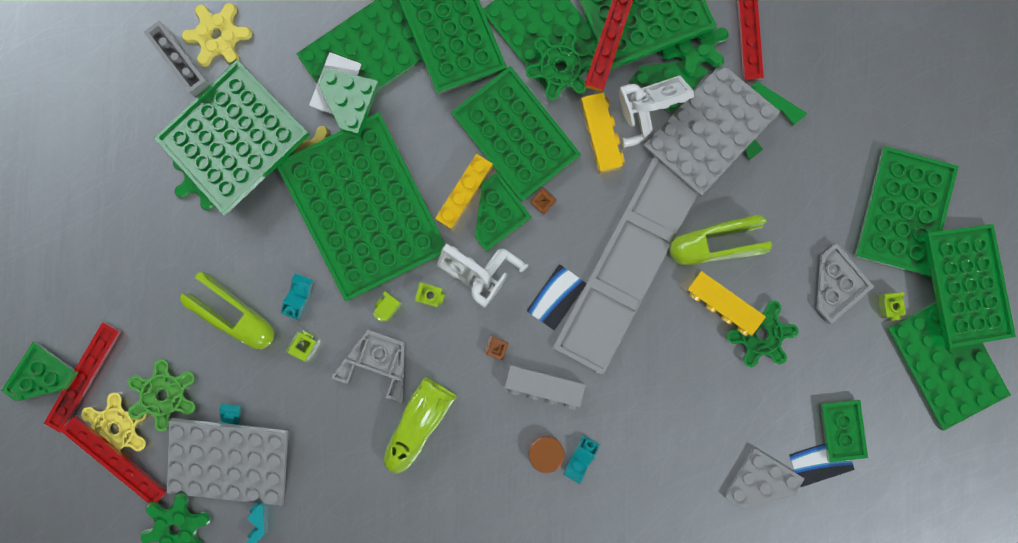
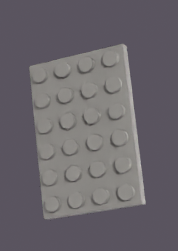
M725 65L716 68L694 92V98L684 102L644 144V148L698 195L702 196L778 116L780 111Z
M171 418L169 421L167 493H184L187 496L251 503L264 502L265 504L282 506L285 495L288 430Z

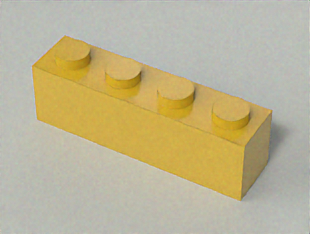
M604 92L582 97L580 103L598 173L602 174L621 169L622 163H625L623 153L619 152L618 145H620L619 136L617 133L614 134V117L608 111V108H610L609 98L605 97Z
M478 154L475 155L435 218L437 222L453 231L492 170L493 164Z
M702 271L688 288L691 292L689 296L698 302L700 299L707 303L705 306L713 313L717 310L723 315L721 319L730 325L732 322L738 325L737 330L745 336L748 334L753 335L766 318L762 313Z

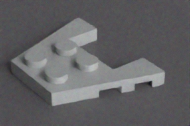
M367 330L331 378L348 384L355 365L392 378L385 398L403 403L405 342Z

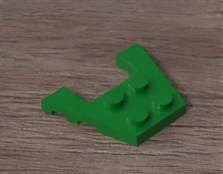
M758 81L751 86L752 89L778 109L792 126L807 115L805 111ZM754 140L745 150L747 160L750 161L763 148Z

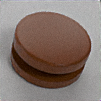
M540 436L529 447V460L537 471L551 473L558 470L563 464L565 457L564 449L556 438Z

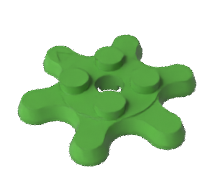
M159 359L154 363V374L151 378L143 379L135 375L128 380L129 388L136 390L140 396L139 401L129 408L128 414L133 419H138L144 414L153 415L156 430L163 432L169 428V417L173 412L180 411L185 415H190L195 411V404L185 399L183 395L184 389L194 382L195 377L191 372H183L180 376L173 377L168 372V362L164 359ZM161 390L167 392V399L159 401L157 398V394Z

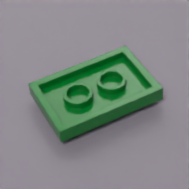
M861 400L820 404L827 461L838 462L868 458Z

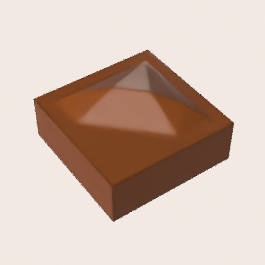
M543 187L530 202L541 213L545 214L557 199Z
M490 336L484 354L503 361L509 342Z

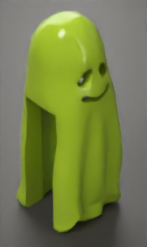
M752 215L681 235L671 243V257L678 264L693 265L765 255L772 248L771 241L709 253L707 239L762 229L763 224L767 223L766 218L760 215Z
M198 272L195 278L244 313L235 326L193 294L182 293L179 298L185 308L194 312L215 328L253 349L262 350L267 348L274 339V329L271 324L210 274Z
M428 377L422 380L408 402L401 421L392 434L385 450L383 462L387 470L397 474L406 471L421 453L426 440L439 425L452 402L456 399V394Z

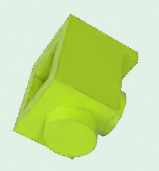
M420 282L415 301L438 307L439 304H443L445 293H442V288ZM428 292L434 293L432 299L427 297Z
M386 291L383 293L385 298H380L374 306L376 310L373 316L380 322L383 320L389 321L402 304Z
M904 292L878 295L882 318L889 317V321L901 320V316L906 315L903 298L905 296Z
M304 330L302 333L297 332L285 352L305 362L316 341L312 339L313 335ZM302 341L304 343L303 348H298V342Z

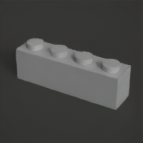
M158 21L144 31L145 35L191 94L197 97L210 85L164 24Z
M510 365L505 384L508 393L519 395V392L526 393L527 398L537 400L538 397L545 398L546 403L554 405L557 402L564 403V407L574 410L575 407L581 406L586 386L584 383Z

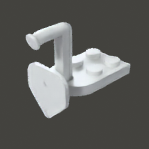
M680 75L643 88L636 84L620 87L618 97L622 113L629 125L633 127L635 126L633 113L637 112L641 130L640 135L626 139L623 137L621 139L622 148L646 142L653 136L649 111L665 109L670 105L683 103L688 99L694 98L692 88ZM633 93L631 96V101H629L627 98V94Z
M446 244L441 251L437 266L471 288L474 301L485 308L497 294L508 275L505 272L498 282L492 278L506 259L515 265L519 272L524 271L528 264H525L506 249L501 248L497 250L483 269L472 258L464 256L457 248ZM488 290L491 293L487 299L480 295L481 292Z

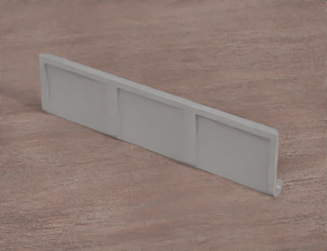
M655 156L553 346L557 351L593 369L595 373L599 372L602 375L698 195Z

